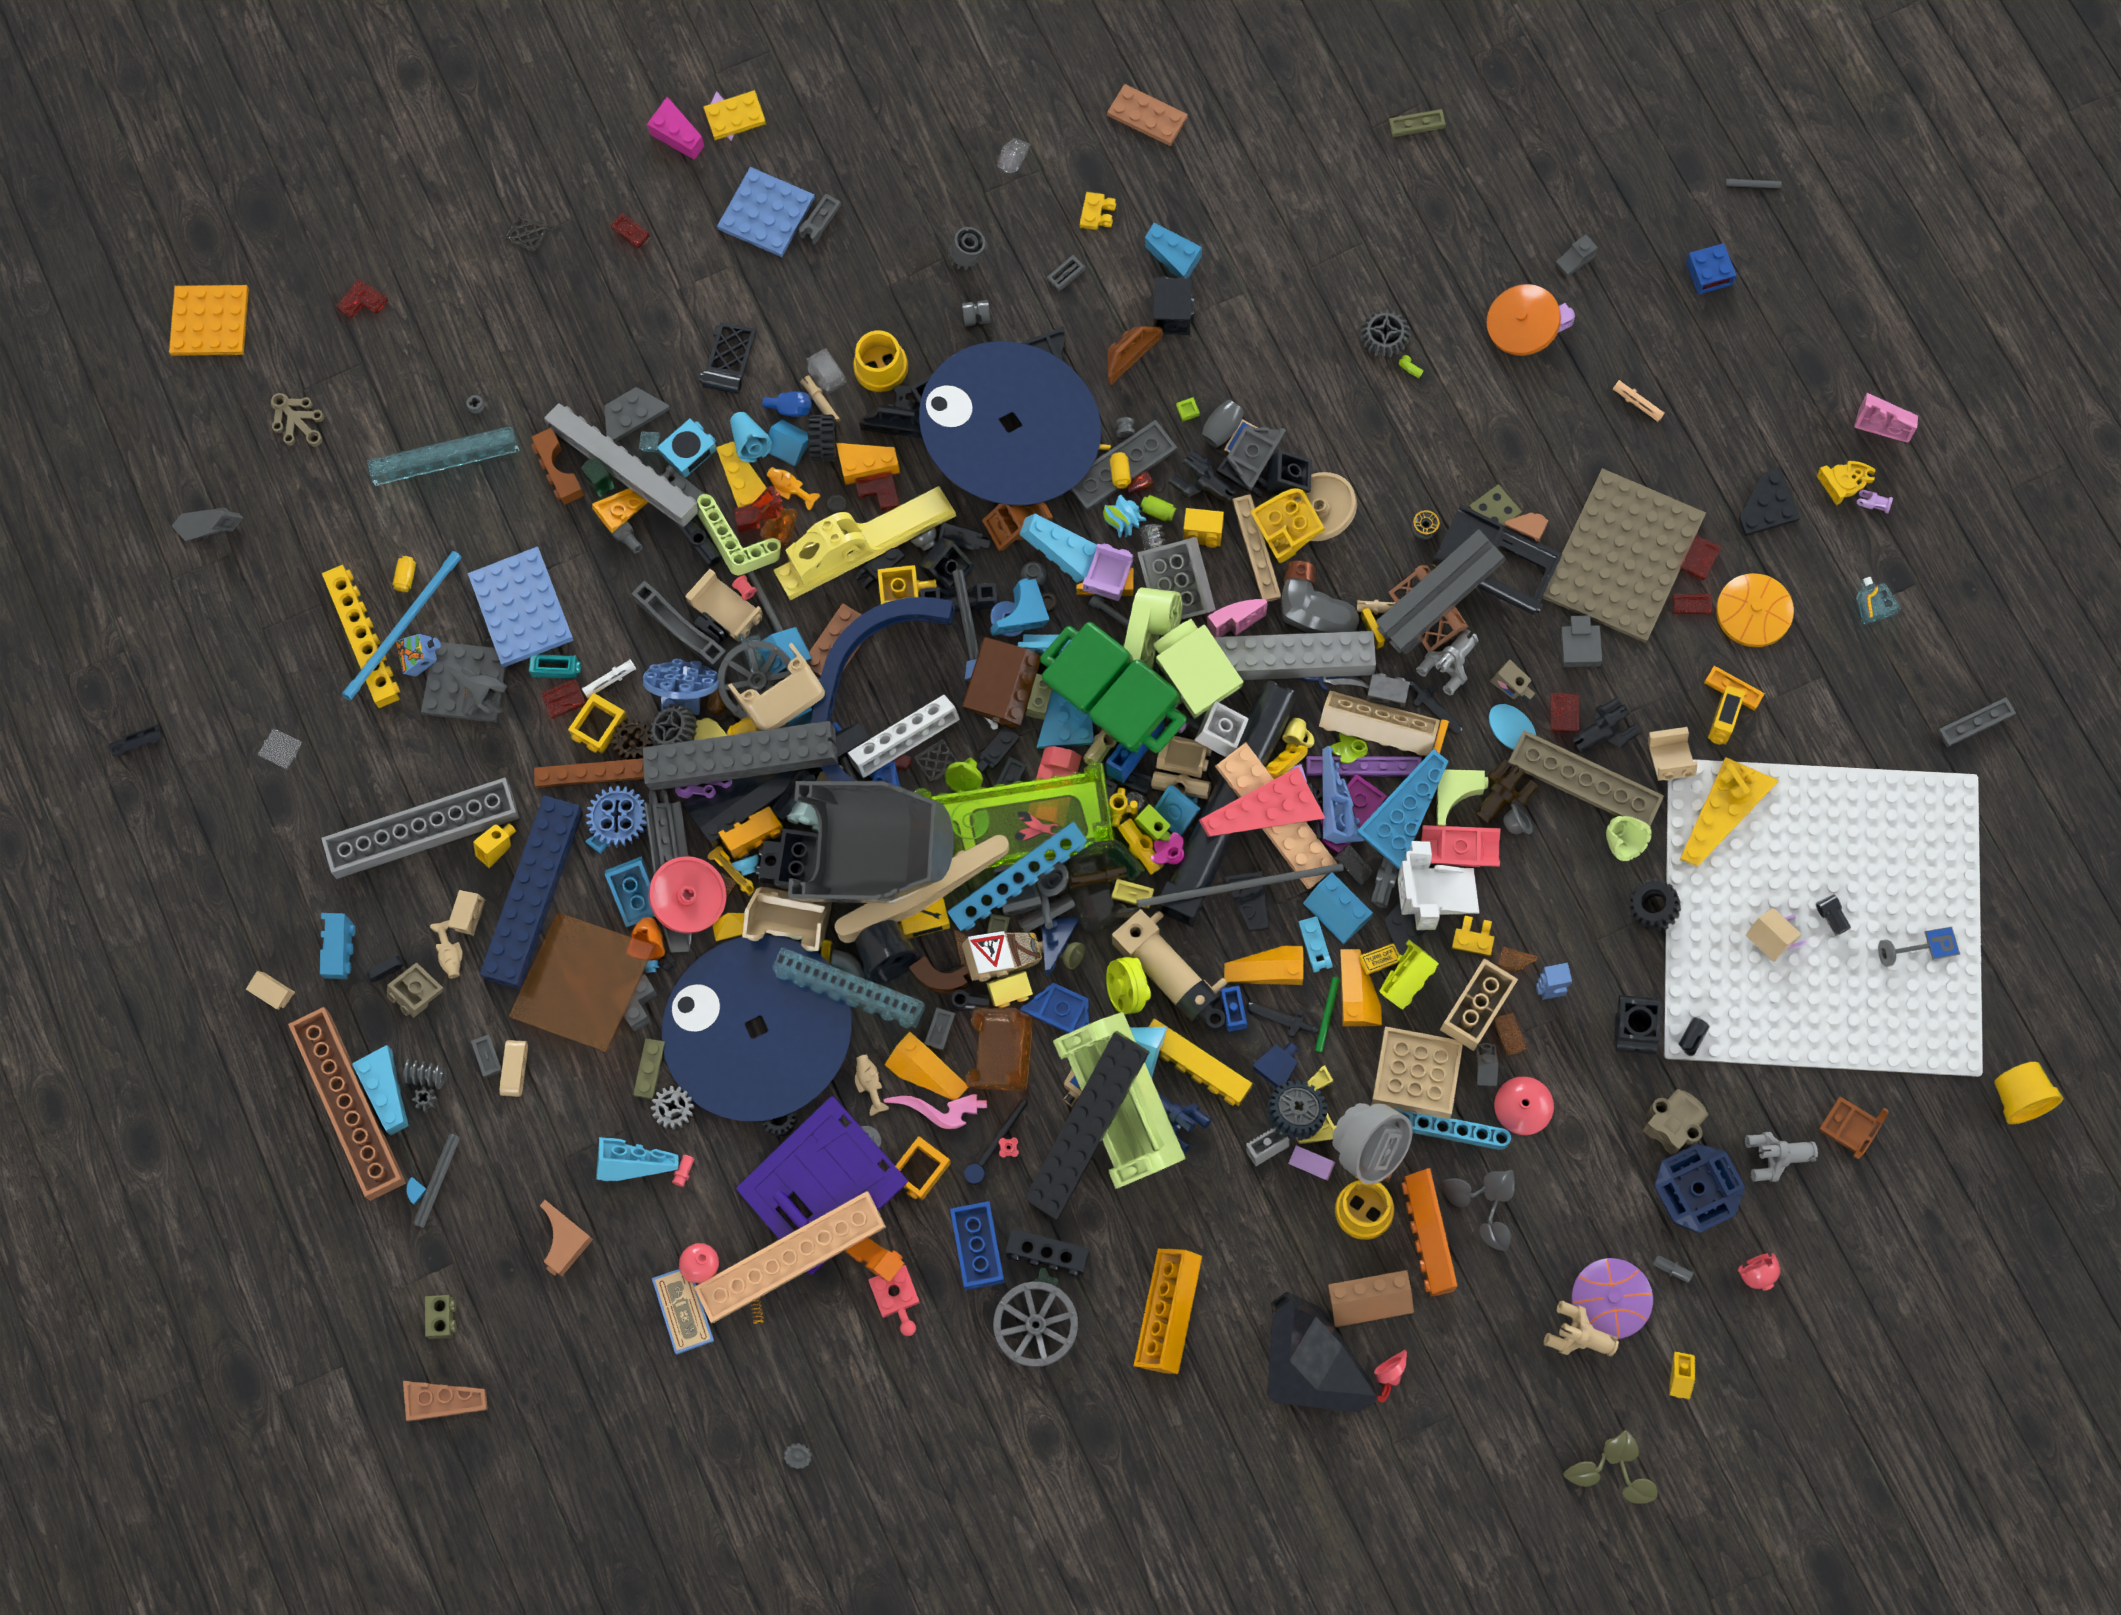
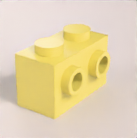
M1025 971L986 983L993 1005L999 1006V1008L1009 1006L1010 1002L1014 1000L1018 1002L1028 1000V996L1033 994Z

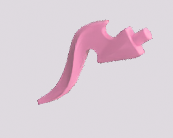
M977 1094L948 1102L947 1105L950 1110L947 1114L941 1113L925 1101L912 1096H896L884 1099V1103H898L910 1106L944 1129L962 1127L967 1124L961 1120V1116L964 1113L977 1114V1108H987V1100H977Z

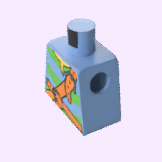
M422 634L397 640L396 645L403 674L416 677L434 664L437 660L435 650L441 647L440 641L437 638L432 639L430 636Z

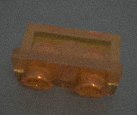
M771 503L761 529L760 537L764 540L774 538L779 540L782 546H788L799 512L795 509L779 508L776 504Z

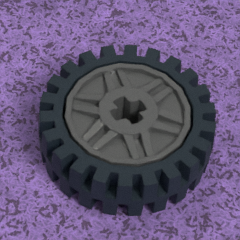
M1292 1080L1288 1081L1287 1084L1285 1082L1282 1083L1272 1093L1267 1105L1268 1121H1272L1270 1125L1272 1128L1276 1127L1278 1134L1282 1132L1283 1137L1286 1138L1289 1135L1290 1140H1294L1296 1137L1298 1141L1303 1140L1304 1137L1309 1139L1311 1135L1314 1136L1321 1129L1326 1119L1327 1103H1324V1096L1320 1097L1321 1092L1319 1089L1315 1091V1086L1311 1085L1308 1087V1082L1305 1081L1303 1084H1300V1080H1296L1294 1083Z

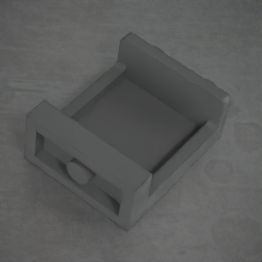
M1030 862V863H1029V869H1030L1031 871H1033V870H1032V866H1031V862ZM1002 864L997 866L996 869H993L994 877L1011 865ZM1017 872L1013 875V879L1015 882L1020 883L1024 880V875ZM1036 882L1031 886L1028 884L1023 886V891L1016 897L1011 895L1006 898L1007 903L1002 906L1004 916L1010 917L1042 908ZM1003 883L999 884L997 890L999 893L1005 894L1008 892V886Z

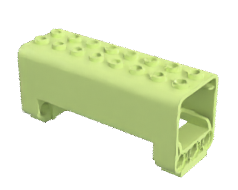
M1123 1012L1100 1019L1053 1040L1059 1057L1061 1059L1068 1058L1082 1091L1115 1031L1136 1042ZM1145 1062L1102 1139L1114 1168L1109 1170V1174L1115 1189L1186 1159Z

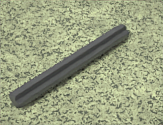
M962 570L953 571V577L971 661L978 657V644L964 574Z
M449 1134L413 1222L415 1226L423 1228L426 1224L460 1140L457 1135Z

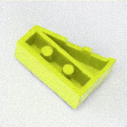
M1410 940L1406 943L1409 947L1403 956L1399 955L1397 959L1400 963L1396 970L1390 971L1379 991L1402 1010L1411 1003L1412 997L1417 991L1422 989L1426 979L1435 972L1439 964Z

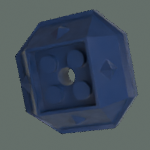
M1696 1144L1661 1161L1654 1189L1674 1224L1700 1234L1736 1216L1745 1186L1726 1151ZM1693 1185H1699L1702 1188V1193H1695Z

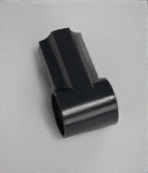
M1835 894L1816 903L1818 913L1827 920L1835 936L1851 928L1842 912V905Z
M957 990L952 994L951 1003L955 1010L988 1013L990 995L967 993L963 990ZM963 997L966 1001L959 1005L955 1002V999Z

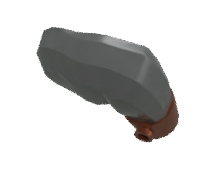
M1304 561L1290 562L1284 577L1285 585L1281 596L1282 620L1309 634L1357 632L1359 615L1355 607L1348 602L1331 598L1322 592L1314 591L1316 568L1313 564Z

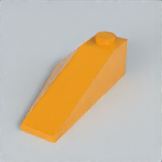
M1281 946L1227 962L1224 966V979L1227 983L1302 985L1303 946Z
M1341 949L1342 1026H1382L1381 1004L1370 975L1365 974L1358 959L1362 955L1360 949Z
M911 1032L895 1047L885 1063V1066L899 1078L924 1087L953 1101L959 1099L969 1088L961 1078Z

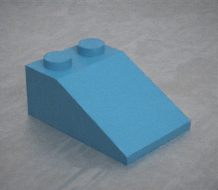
M642 856L605 871V877L626 927L638 923L643 918L655 916L649 903L651 879Z

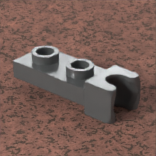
M825 194L807 221L800 227V237L805 238L807 234H811L812 244H816L822 236L821 233L841 207V202Z

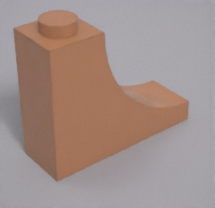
M544 1200L540 1207L549 1216L553 1227L552 1247L544 1262L548 1265L546 1269L554 1276L557 1273L563 1276L593 1239Z

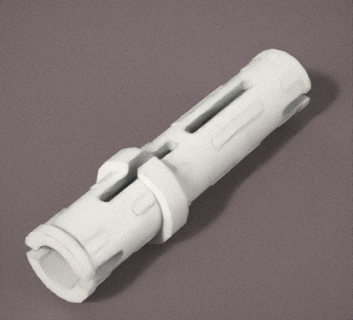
M629 659L619 667H613L612 671L585 686L582 690L586 697L589 698L593 693L596 694L615 681H621L622 677L636 670V667L631 659Z

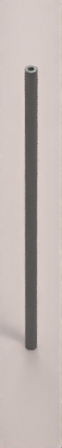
M1342 863L1139 899L1136 900L1138 908L1329 874L1331 872H1340L1344 868Z

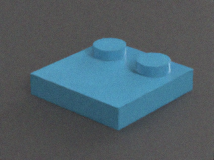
M1172 784L1168 786L1154 807L1171 825L1169 830L1172 833H1178L1181 837L1200 811L1196 804Z

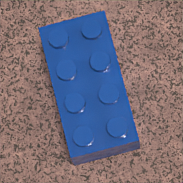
M990 1202L951 1208L950 1212L965 1291L1005 1283Z

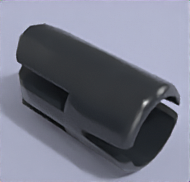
M707 612L701 613L703 617L698 616L694 621V627L713 639L718 645L725 640V637L731 634Z
M1698 1017L1691 1019L1678 1043L1688 1056H1693L1710 1028L1706 1021Z

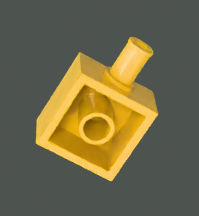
M915 565L878 569L881 604L902 598L919 597L920 589L937 587L936 579L919 582Z

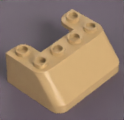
M768 887L757 888L745 909L742 937L748 938L751 941H758L764 937L765 933H770L773 936H787L794 940L802 939L801 946L807 951H819L825 939L832 902H803L788 898V891Z

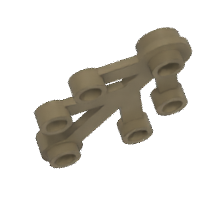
M277 393L271 399V406L275 410L274 422L272 423L274 432L282 433L284 431L282 424L284 411L287 415L286 434L283 437L285 444L288 446L295 444L294 425L296 424L306 435L309 445L313 447L319 446L322 443L321 434L316 430H311L301 419H313L315 422H321L324 419L322 411H293L289 406H302L304 410H309L313 404L307 397L288 399L285 394ZM321 414L319 418H315V416ZM277 425H281L279 429H275ZM292 437V440L288 442L287 439ZM314 438H318L316 442H312Z

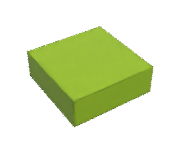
M1193 397L1176 403L1182 422L1200 416Z

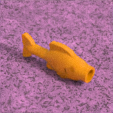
M771 467L766 475L770 478L775 486V490L781 496L789 500L792 494L798 495L805 500L808 510L812 509L814 503L820 497V494H808L800 487L803 483L796 480L788 471Z

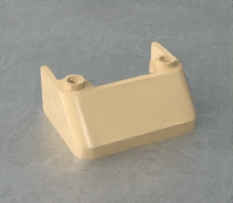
M792 643L789 644V647L795 658L788 664L791 675L763 694L759 695L753 689L739 694L732 683L728 685L739 705L759 731L780 728L820 701L825 695V690Z

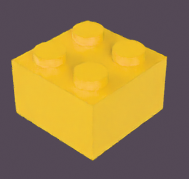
M1186 508L1183 540L1197 537L1198 544L1206 545L1209 548L1221 547L1224 512Z

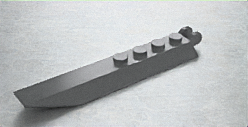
M665 790L660 792V803L657 802L655 791L649 792V803L644 802L654 874L666 862L678 857H688L681 802L670 804L667 791ZM663 925L670 953L689 952L692 933L675 932Z

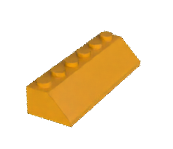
M1158 1249L1134 1361L1135 1367L1162 1373H1179L1202 1260L1201 1255L1188 1250Z

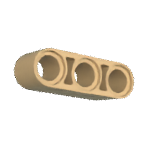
M506 1041L500 1081V1095L521 1097L528 1052L527 1041Z

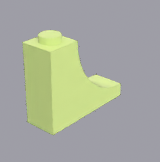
M1444 771L1437 787L1436 826L1446 825L1447 815L1461 800L1474 795H1483L1484 789H1488V777H1485V771Z

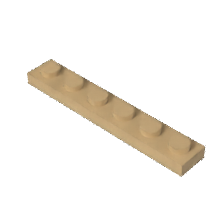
M1251 494L1234 498L1232 502L1261 599H1265L1267 602L1281 599L1263 534L1250 512L1255 508Z

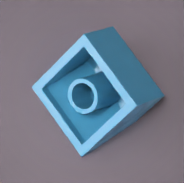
M796 627L771 634L762 640L780 647L791 660L795 658L789 647V644L792 643L807 663L813 660ZM759 648L766 662L772 651ZM777 655L769 670L773 675L786 672L787 668L782 659Z

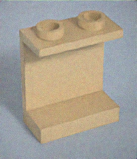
M1687 727L1649 732L1648 746L1658 781L1681 777L1689 778L1696 775L1698 764L1697 761L1693 762L1688 745L1689 732Z

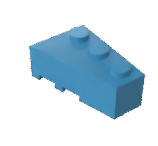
M321 913V919H325V931H321L324 943L323 949L320 950V975L324 979L347 980L348 974L351 973V962H349L350 955L353 954V944L351 941L352 936H355V925L345 914Z

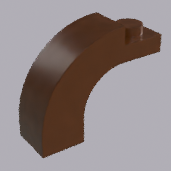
M924 956L909 966L910 972L917 982L926 989L936 993L950 994L957 990H964L968 987L966 979H971L967 964L956 972L941 973L934 969Z

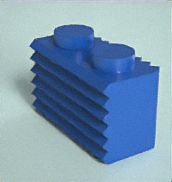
M1240 986L1222 989L1220 997L1227 1031L1246 1029L1247 1021Z

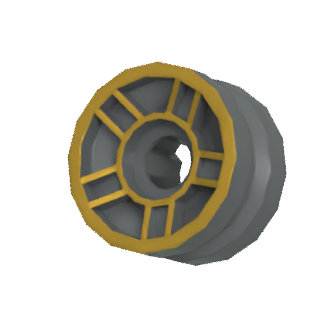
M1428 510L1417 513L1412 524V532L1419 539L1429 540L1437 534L1440 524L1439 518L1435 513ZM1426 523H1428L1427 528L1423 527V525Z

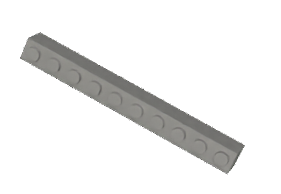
M558 403L544 417L548 429L552 427L555 434L682 527H685L698 513L697 502L693 497H687L679 487L669 484V481L664 476H658L650 466L646 467L638 457H632L628 454V451L623 446H617L609 436L605 437L602 435L598 428L588 425L583 417H577L569 407H564Z

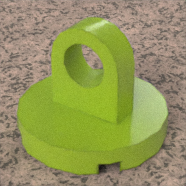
M970 757L965 762L951 764L945 772L946 784L953 791L960 794L964 792L970 795L978 792L981 788L983 777L976 768L977 762Z

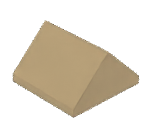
M1774 908L1760 916L1746 934V937L1773 962L1802 936Z

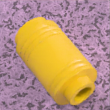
M1122 452L1114 453L1110 458L1112 483L1117 488H1126L1131 483L1128 457Z
M402 556V558L398 559L393 580L394 589L397 591L408 592L411 589L416 562L413 561L412 557Z

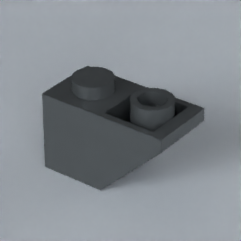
M1489 1043L1478 1044L1476 1046L1477 1085L1497 1086L1498 1059L1496 1045Z

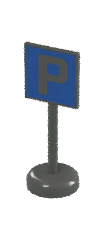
M1946 927L1925 931L1927 944L1895 949L1890 940H1881L1878 944L1880 961L1885 967L1893 966L1896 962V954L1927 948L1930 950L1932 960L1960 955L1953 928Z

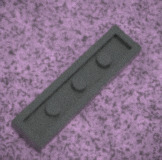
M2007 697L1940 728L1938 733L1948 748L2015 716L2016 712Z

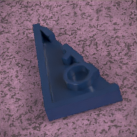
M1078 917L1052 919L1053 927L1051 929H1047L1045 923L1042 924L1046 975H1050V972L1054 970L1058 957L1062 956L1067 947V942L1072 938V932L1075 927L1079 926Z

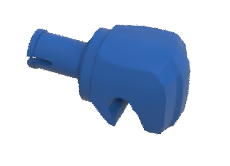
M799 391L780 393L778 398L764 397L762 402L763 408L778 409L779 414L793 417L808 415L812 406L809 394Z

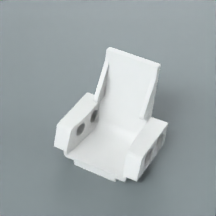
M1412 841L1410 849L1406 853V859L1402 861L1397 877L1402 915L1415 914L1416 930H1435L1440 918L1439 915L1479 914L1474 868L1436 865L1434 869H1429L1432 858L1430 842Z

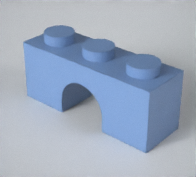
M1568 963L1544 967L1538 983H1536L1538 995L1541 994L1542 1000L1566 995L1567 987L1572 983Z

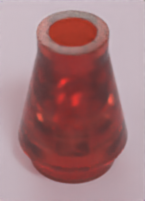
M1148 471L1141 472L1131 481L1127 489L1131 495L1135 492L1151 488L1150 486L1154 485V482Z

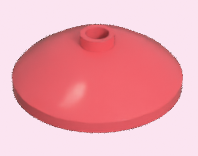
M1516 1077L1505 1082L1500 1087L1494 1100V1110L1498 1121L1506 1130L1517 1135L1527 1136L1540 1132L1548 1125L1553 1115L1554 1102L1550 1091L1540 1081L1530 1077ZM1522 1101H1528L1529 1105L1523 1106Z

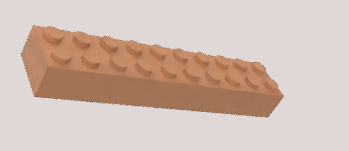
M323 1007L288 1024L364 1196L371 1201L406 1184L330 1012Z

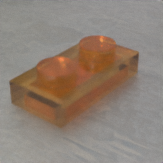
M1514 1013L1495 1018L1494 1022L1507 1056L1526 1051L1527 1048Z

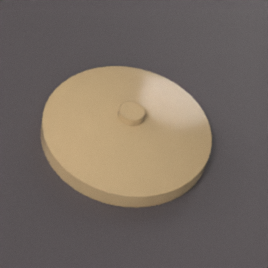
M1329 472L1311 474V491L1305 494L1326 531L1310 541H1323L1335 537L1350 525L1356 514L1357 498L1351 484L1342 476ZM1297 498L1295 501L1299 502L1301 498Z

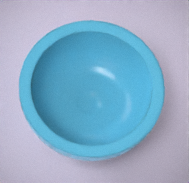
M756 854L732 863V866L735 870L741 871L742 876L756 872L755 866L759 862V856Z

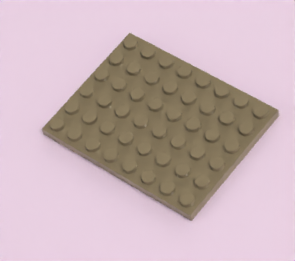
M1602 468L1542 598L1582 616H1590L1591 620L1647 643L1706 512Z

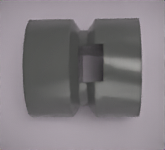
M988 300L977 301L976 304L973 302L962 303L965 327L974 326L977 322L980 325L990 324Z

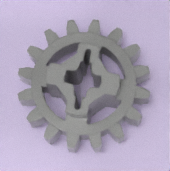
M670 1086V1091L663 1088V1094L656 1093L658 1099H652V1102L656 1105L652 1106L651 1110L656 1111L652 1116L654 1119L658 1118L657 1123L659 1125L664 1122V1128L667 1129L671 1125V1128L675 1129L677 1124L682 1128L683 1121L689 1123L687 1117L693 1116L690 1110L694 1109V1105L689 1104L692 1102V1097H687V1091L682 1093L681 1087H678L675 1091L674 1087ZM681 1098L685 1102V1107L680 1105ZM674 1104H675V1106H676L678 1109H672V1110L670 1111V1109H669L668 1107H669V1106L673 1107ZM660 1108L665 1110V1117L661 1115Z

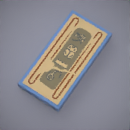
M679 1269L652 1278L675 1354L677 1355L714 1342L704 1307L694 1288L697 1286L696 1283L687 1281L681 1275Z

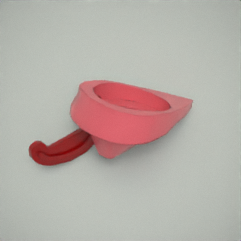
M1406 1350L1391 1357L1375 1369L1374 1374L1377 1382L1384 1384L1381 1396H1378V1402L1386 1401L1391 1391V1385L1396 1386L1399 1384L1401 1375L1406 1367Z

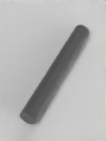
M1726 179L1725 186L1781 189L1782 185L1781 181Z
M1039 891L1045 927L1051 929L1053 922L1048 896L1043 895Z

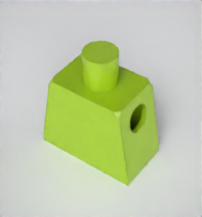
M1148 804L1133 822L1140 832L1152 839L1153 843L1159 839L1161 841H1169L1171 834L1167 830L1171 825Z

